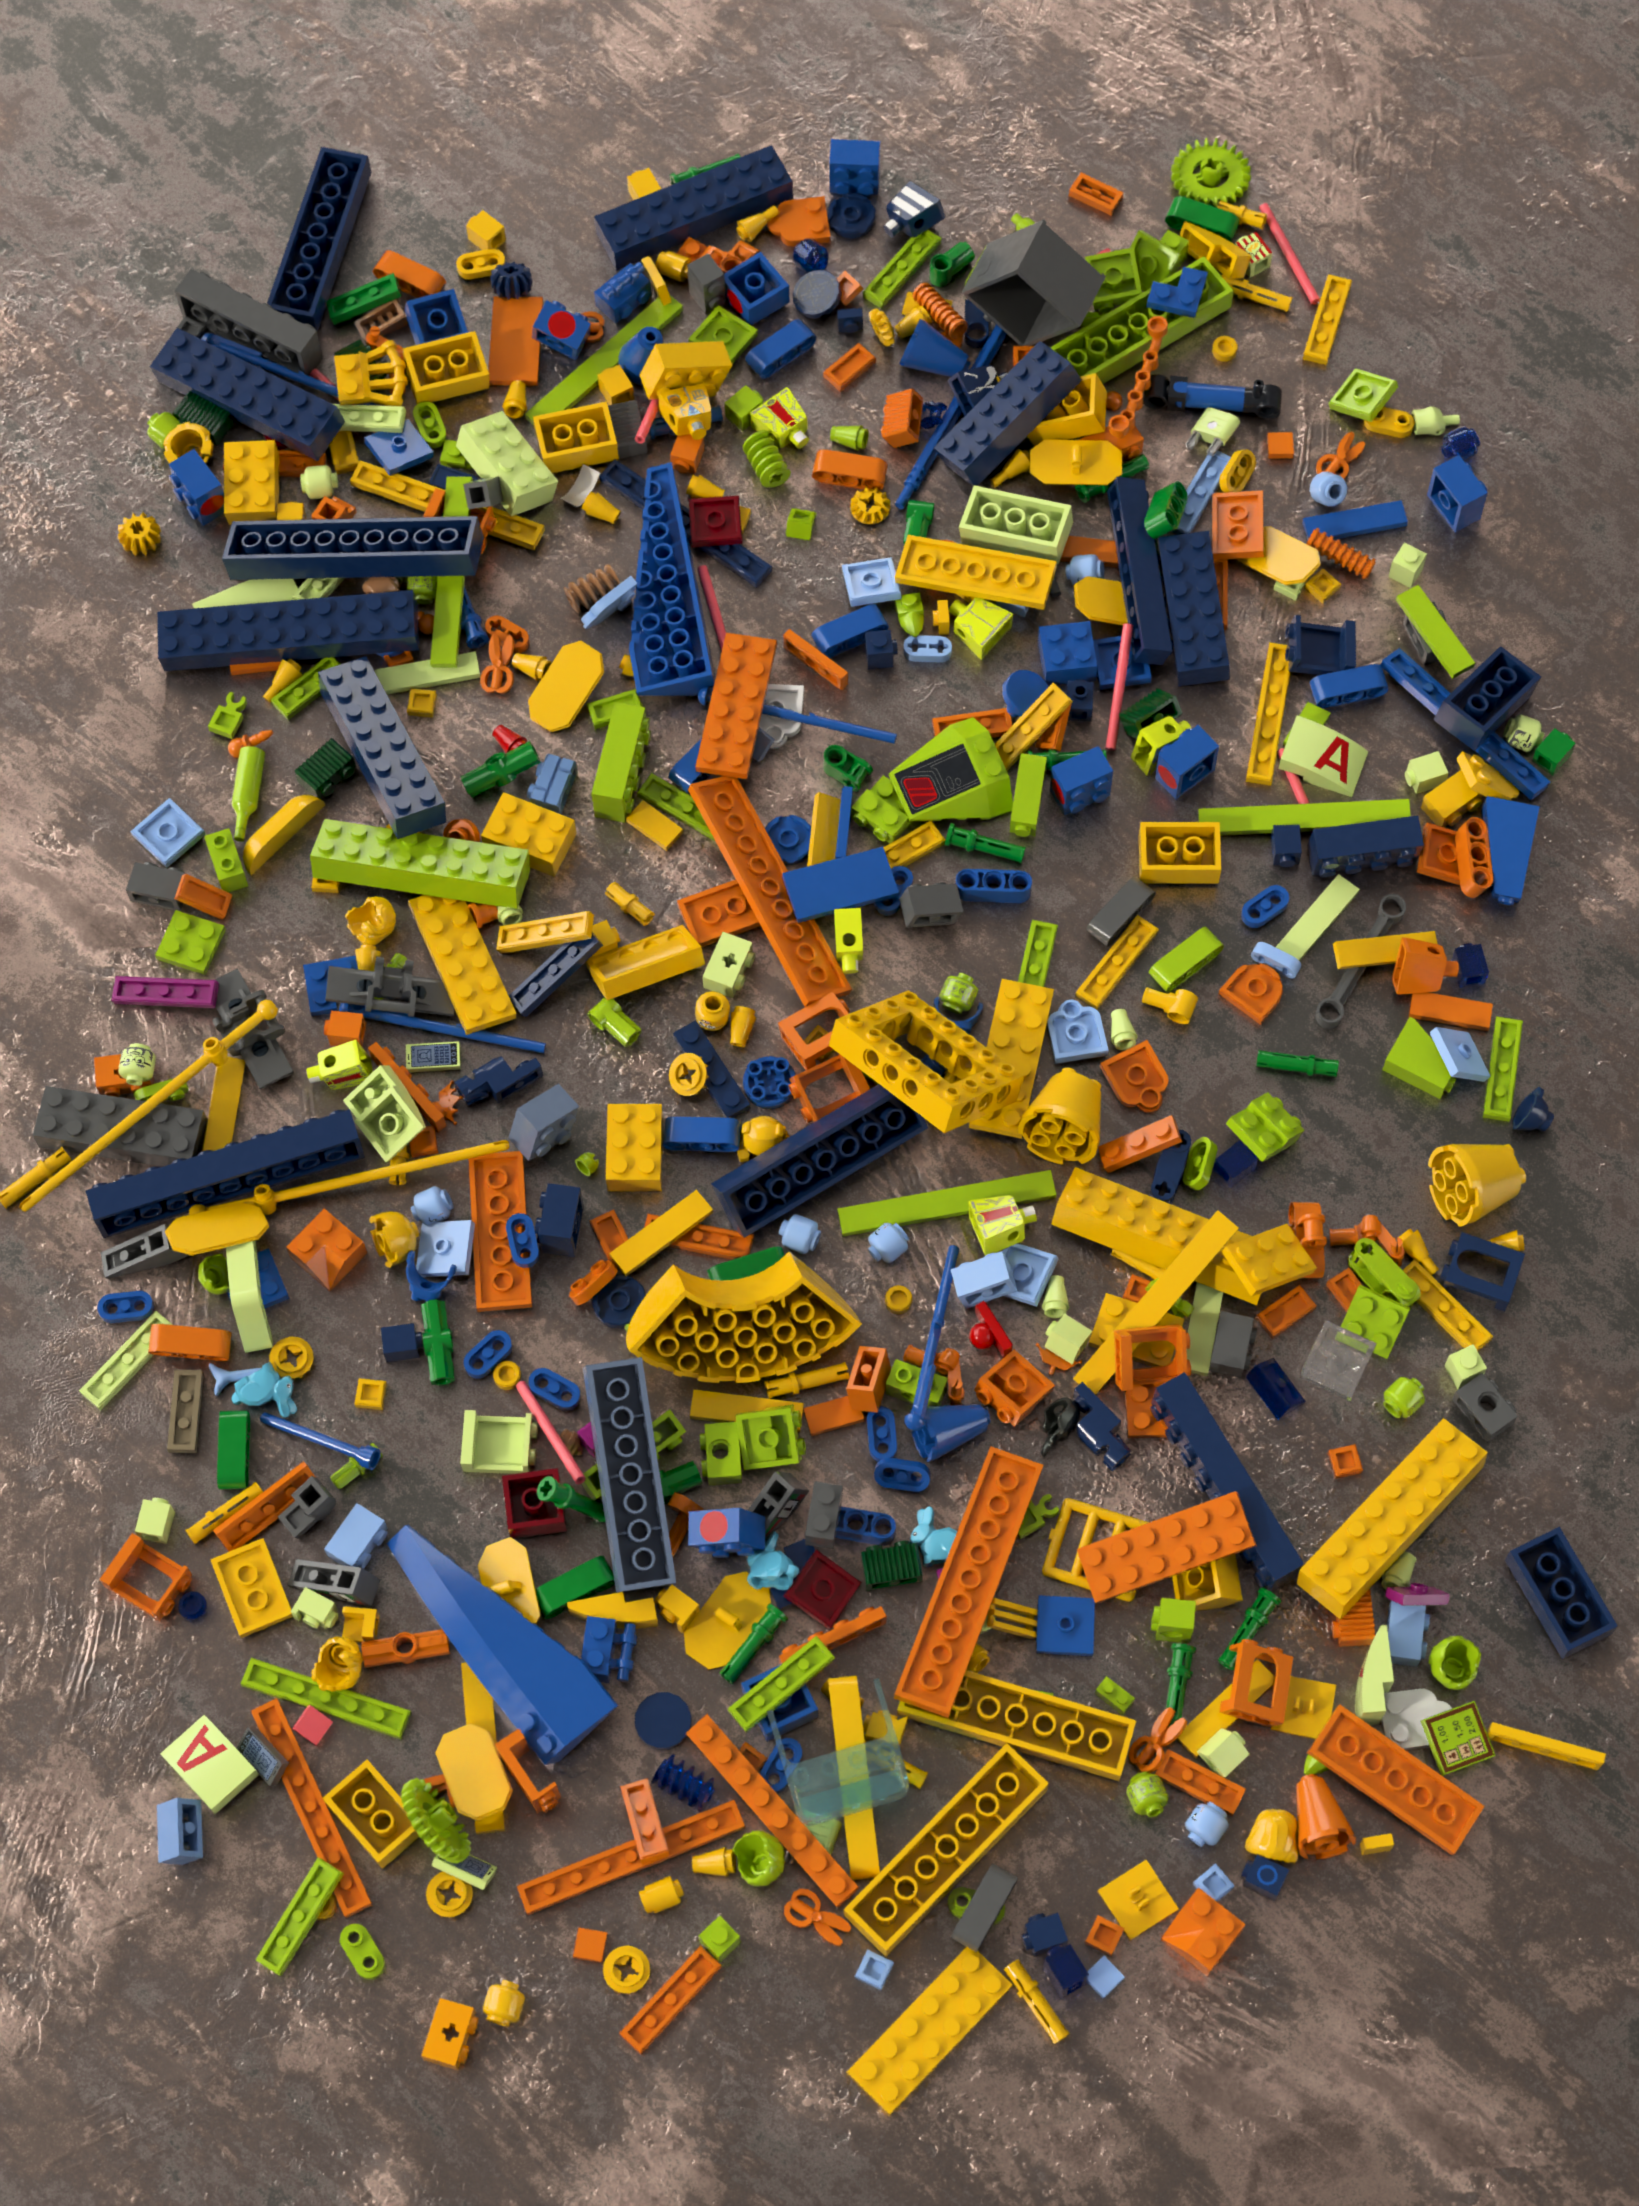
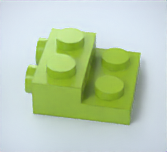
M1134 247L1085 257V260L1093 268L1106 276L1093 301L1094 310L1099 309L1101 313L1110 312L1114 309V306L1122 305L1142 293Z
M884 775L871 790L866 789L851 807V817L854 822L861 827L866 826L883 842L892 843L896 841L913 822L908 820L891 780Z
M1269 1092L1251 1101L1246 1109L1231 1116L1226 1123L1262 1162L1295 1144L1304 1132L1301 1121L1297 1117L1291 1116L1283 1108L1282 1101L1277 1097H1272Z
M794 1404L770 1407L760 1411L737 1413L735 1415L744 1470L797 1464L802 1460V1455H806L804 1438H799L797 1429L802 1427L801 1414L799 1410H794Z

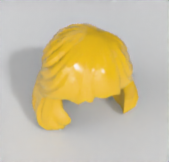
M368 897L362 906L358 908L353 907L352 910H348L347 914H345V918L348 920L347 928L363 945H377L392 933L396 923V914L393 906L384 897Z
M335 1636L329 1638L320 1647L318 1662L314 1663V1669L311 1672L312 1680L317 1682L320 1690H329L331 1692L352 1688L361 1676L363 1657L358 1644L348 1637Z
M1273 1808L1262 1811L1254 1822V1826L1245 1841L1246 1850L1267 1859L1272 1858L1286 1863H1296L1299 1855L1297 1819L1285 1810Z

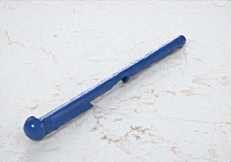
M207 333L201 338V340L252 365H260L265 370L339 398L336 386L305 375L302 371L295 373L282 365L261 358L263 355L261 352L213 333ZM361 403L355 405H376V403Z
M705 686L699 690L698 700L702 705L706 706L710 702L713 687ZM767 704L763 706L762 714L893 744H895L897 739L896 733L820 717L814 713H809L810 716L790 709Z
M341 1003L339 1006V1011L360 1013L364 1015V1018L539 1053H545L546 1043L483 1030L466 1035L461 1024H456L455 1026L417 1017H409L406 1013L371 1009V1012H367L364 1005Z
M955 1245L949 1246L912 1411L911 1414H907L904 1418L905 1425L913 1431L922 1429L926 1424L925 1414L936 1369L934 1360L941 1328L944 1327L945 1323L944 1315L953 1280L951 1269L955 1268L959 1253V1247Z

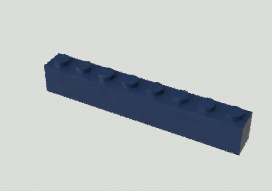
M1116 477L1107 490L1127 622L1133 625L1131 639L1133 660L1136 663L1163 665L1173 652V641L1170 639V621L1166 615V598L1163 596V578L1159 572V555L1156 553L1155 547L1156 539L1149 536L1144 525L1149 509V492L1146 490L1145 480Z

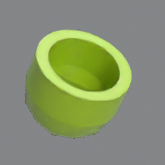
M585 1152L575 1160L578 1169L586 1176L592 1175L599 1167V1159L594 1160L595 1154L591 1152Z

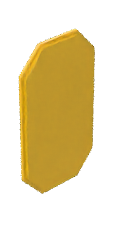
M1043 440L1030 450V473L1043 484L1109 485L1116 477L1122 475V451L1109 441Z
M1271 526L1264 527V557L1237 559L1239 562L1285 586L1305 583L1321 566L1317 549Z
M1086 576L1074 584L1075 607L1089 620L1117 625L1128 624L1121 582Z
M581 640L562 646L528 699L530 719L551 733L570 727L605 673L602 653Z
M241 1202L178 1217L165 1230V1234L173 1251L193 1256L259 1240L269 1228V1224L260 1207Z
M512 1537L486 1546L478 1563L481 1584L485 1587L488 1586L520 1611L528 1621L537 1624L541 1614L527 1548Z
M747 1571L725 1576L684 1631L686 1654L708 1670L723 1667L730 1661L752 1632L751 1626L753 1623H758L766 1613L767 1605L771 1604L769 1587L753 1588L747 1581L749 1574Z
M470 1723L445 1733L435 1753L458 1813L479 1821L505 1810L513 1790L490 1731Z

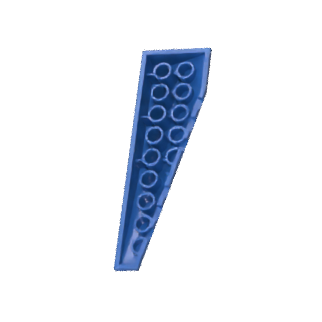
M671 462L647 468L645 507L642 514L643 527L640 534L641 547L638 554L636 597L633 604L634 617L631 624L632 637L629 644L637 695L696 696L701 688L705 686L714 687L716 678L688 535Z
M405 1525L387 1542L403 1571L445 1634L513 1725L520 1729L527 1743L544 1765L560 1762L618 1707V1704L584 1661L576 1655L573 1656L564 1649L565 1647L561 1643L551 1639L542 1632L543 1629L535 1623L528 1621L520 1611L488 1586L485 1587L478 1582L477 1578L470 1572L460 1568L452 1558L437 1550L434 1544L411 1526Z

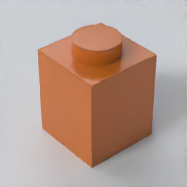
M691 434L677 436L670 454L673 469L681 473L696 474L705 450L704 437L695 440Z
M331 1010L330 1020L326 1019L324 1025V1035L328 1037L330 1045L338 1046L357 1040L363 1046L366 1029L364 1015Z

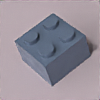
M557 1084L517 1108L508 1139L528 1161L537 1156L542 1157L549 1152L551 1147L558 1143L561 1145L571 1137L579 1105Z

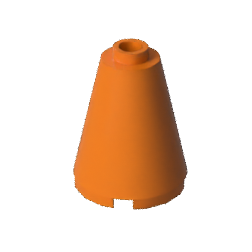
M1316 1774L1303 1776L1296 1785L1298 1850L1300 1856L1308 1859L1307 1854L1316 1856V1860L1345 1853L1348 1851L1347 1845L1352 1842L1353 1846L1356 1844L1354 1831L1325 1779L1318 1777Z

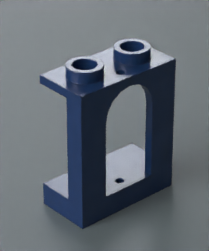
M1462 1232L1458 1241L1453 1239L1448 1255L1453 1257L1450 1265L1444 1264L1440 1279L1444 1280L1443 1287L1447 1289L1449 1285L1495 1301L1494 1308L1505 1312L1525 1254ZM1465 1251H1475L1509 1263L1502 1286L1462 1272L1457 1264L1458 1256Z

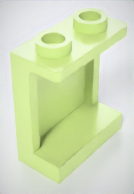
M465 1410L460 1462L463 1472L506 1474L530 1472V1466H535L536 1449H532V1439H537L538 1422H534L532 1413H526V1417L477 1416L476 1410Z

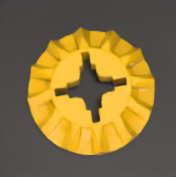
M875 308L869 312L872 328L883 345L886 347L893 345L895 338L894 329L885 313Z
M865 487L864 490L857 491L855 496L851 498L850 503L852 515L856 520L864 524H876L883 521L888 516L891 508L886 492L882 493L877 487L875 489ZM874 499L875 506H872L867 512L866 503Z
M684 1053L672 1062L669 1070V1081L672 1088L678 1094L683 1096L697 1095L701 1089L705 1088L704 1083L709 1077L706 1072L708 1065L703 1062L702 1057L693 1053ZM688 1069L696 1070L691 1076L692 1081L691 1079H683L688 1074Z
M286 1337L279 1340L271 1349L269 1362H271L273 1369L278 1372L279 1376H290L292 1379L302 1378L307 1371L311 1370V1365L314 1361L311 1346L299 1337ZM287 1350L294 1356L299 1355L296 1358V1367L290 1362L285 1363L288 1360Z
M443 1871L435 1875L427 1886L426 1899L432 1911L441 1917L454 1918L461 1913H465L468 1906L472 1903V1885ZM454 1884V1892L460 1899L451 1898L445 1906L446 1897L439 1890L449 1891L450 1887Z
M618 1947L610 1952L605 1959L603 1965L605 1981L609 1987L618 1993L631 1994L640 1990L649 1979L650 1964L648 1958L636 1947ZM630 1959H632L631 1968L638 1975L628 1974L627 1978L622 1982V1971L615 1967V1965L619 1967L626 1966L627 1962L629 1963Z

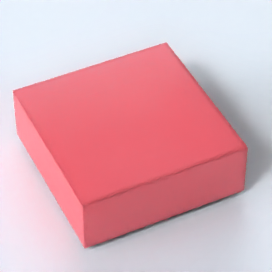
M308 1705L292 1730L317 1746L333 1721L311 1705Z

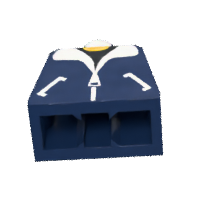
M987 365L959 371L947 381L964 416L1007 373L1004 372L997 375L994 367Z

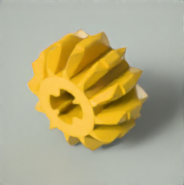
M144 512L139 517L132 513L131 519L124 517V524L118 525L119 543H121L126 552L132 551V554L135 556L141 551L146 556L148 549L155 551V544L161 543L160 526L156 523L153 516L147 517Z

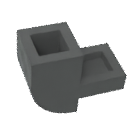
M311 1476L291 1495L295 1501L278 1518L290 1533L299 1539L318 1520L323 1521L332 1512L336 1505V1499L318 1478Z

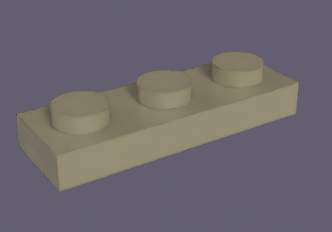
M174 1370L167 1444L169 1453H197L204 1378L202 1370Z

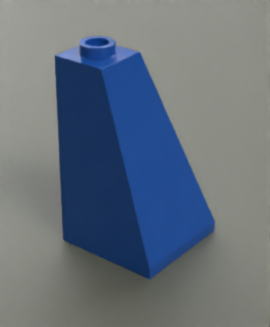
M1487 796L1482 805L1481 813L1482 820L1486 823L1488 829L1493 871V883L1491 884L1492 898L1498 899L1500 904L1513 905L1514 902L1519 903L1521 900L1540 806Z

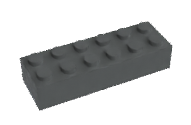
M190 269L175 289L183 318L187 316L205 325L207 331L261 352L263 354L261 358L282 365L295 373L302 371L308 376L323 359L317 331L313 326L307 323L302 324L287 313L282 314L274 310L269 304L260 303L247 293H240L224 282L219 283L204 272L199 273Z
M45 1086L32 1136L39 1148L59 1150L63 1147L66 1152L81 1154L146 1101ZM159 1104L96 1156L162 1167L170 1165L174 1160L180 1158L189 1159L196 1157L202 1151L207 1123L204 1110Z

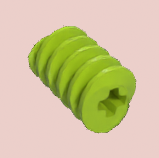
M760 430L752 434L745 441L743 451L747 455L757 477L760 478L762 486L767 488L777 487L788 480L791 471L787 469L786 462L782 461L783 457L778 453L777 446H774L775 443L770 438L769 431Z

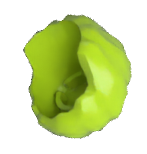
M1461 1635L1444 1638L1431 1650L1428 1660L1431 1673L1446 1688L1453 1690L1464 1689L1477 1676L1481 1652L1472 1641L1465 1639Z
M752 1831L745 1833L735 1843L733 1852L737 1857L738 1869L741 1877L748 1884L768 1886L783 1873L785 1851L776 1837L764 1831Z

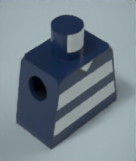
M909 181L887 204L886 210L890 221L883 227L885 232L892 238L900 231L910 237H916L946 217L940 199Z

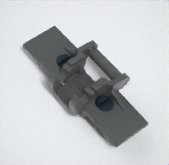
M376 956L374 971L329 966L325 1001L364 1005L367 1012H371V1009L406 1013L409 1017H414V1012L454 1015V1006L442 980L413 976L414 961L406 960L402 969L385 967L384 957ZM374 997H378V998H386V999H390V1000H392V999H394V1000H403V1001H406L407 1003H404V1002H396V1001H388V1000H379V999H373V998H374Z
M238 968L215 979L219 982L216 1009L222 1020L216 1017L213 1019V1024L223 1038L251 1017L250 1012L256 1010L258 1004L267 997L264 990L251 994ZM276 1017L271 1020H265L269 1029L260 1031L259 1027L255 1026L227 1049L232 1056H242L259 1089L294 1073L276 1040L277 1037L285 1032L284 1026L278 1023Z

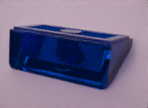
M1274 1357L1255 1365L1246 1375L1248 1381L1276 1419L1286 1416L1306 1402Z

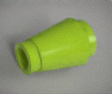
M862 425L833 426L831 429V441L857 451L860 448L865 449L868 444L869 431L864 429Z

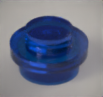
M192 1591L180 1598L178 1609L185 1619L196 1620L205 1614L207 1602L202 1594Z

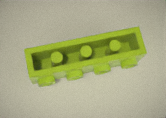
M670 1409L652 1422L657 1459L661 1458L658 1452L665 1447L670 1451L683 1441L680 1436L686 1432ZM595 1464L583 1473L586 1479L581 1485L593 1500H596L598 1497L602 1500L597 1464Z

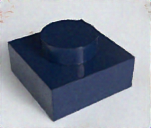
M862 308L837 310L839 333H853L863 330Z

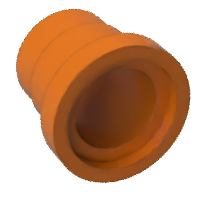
M481 903L468 904L478 929L482 928L483 924L498 919L496 906Z

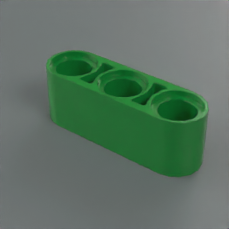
M1177 196L1173 199L1165 217V223L1175 230L1181 231L1183 223L1189 222L1230 242L1240 223L1239 218L1231 212L1182 196Z
M1176 481L1154 493L1144 520L1145 529L1151 538L1157 539L1178 528L1188 501L1187 491L1181 482Z
M782 1247L768 1248L714 1265L707 1270L709 1280L742 1279L771 1267L782 1259L785 1254Z
M249 1410L220 1411L217 1457L218 1489H246L249 1485L250 1413Z
M601 1555L539 1586L535 1590L539 1610L545 1620L551 1619L567 1611V1602L592 1598L615 1585L614 1574L605 1556Z

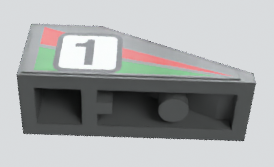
M775 1471L748 1509V1511L765 1516V1541L796 1511L810 1491L791 1473Z
M296 1559L287 1586L302 1591L306 1587L327 1598L372 1607L380 1579L360 1567Z

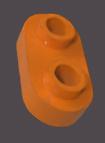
M610 1260L596 1262L591 1267L590 1273L584 1278L576 1280L571 1285L569 1297L576 1305H582L589 1301L615 1277L618 1269Z

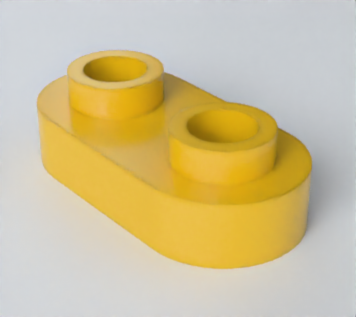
M498 249L466 253L461 255L456 261L457 272L460 277L468 280L491 276L492 270L496 269V265H504L505 256Z
M1383 407L1378 413V416H1381L1380 418L1375 417L1372 422L1364 420V425L1368 430L1397 438L1408 437L1412 433L1415 423L1413 416L1408 412Z
M1245 449L1237 450L1233 453L1219 479L1220 488L1224 493L1241 492L1256 467V458L1252 451Z

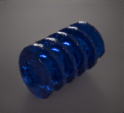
M675 1754L664 1759L655 1772L651 1784L659 1780V1789L664 1790L669 1786V1795L673 1796L679 1792V1801L683 1802L689 1797L688 1806L692 1808L699 1803L698 1812H703L715 1793V1788L713 1787L715 1778L712 1777L705 1783L703 1781L705 1772L702 1771L695 1777L693 1775L695 1766L692 1765L685 1771V1760L682 1759L677 1765L674 1764Z

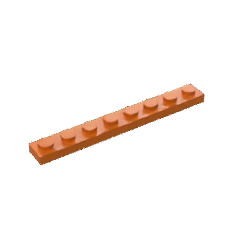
M276 1698L251 1710L260 1732L289 1762L281 1778L317 1857L344 1873L333 1892L345 1918L372 1906L278 1699Z
M708 1714L686 1732L687 1736L837 1908L859 1889L857 1884Z
M735 1800L662 1828L670 1854L669 1857L642 1865L634 1839L518 1885L517 1889L527 1915L745 1829Z

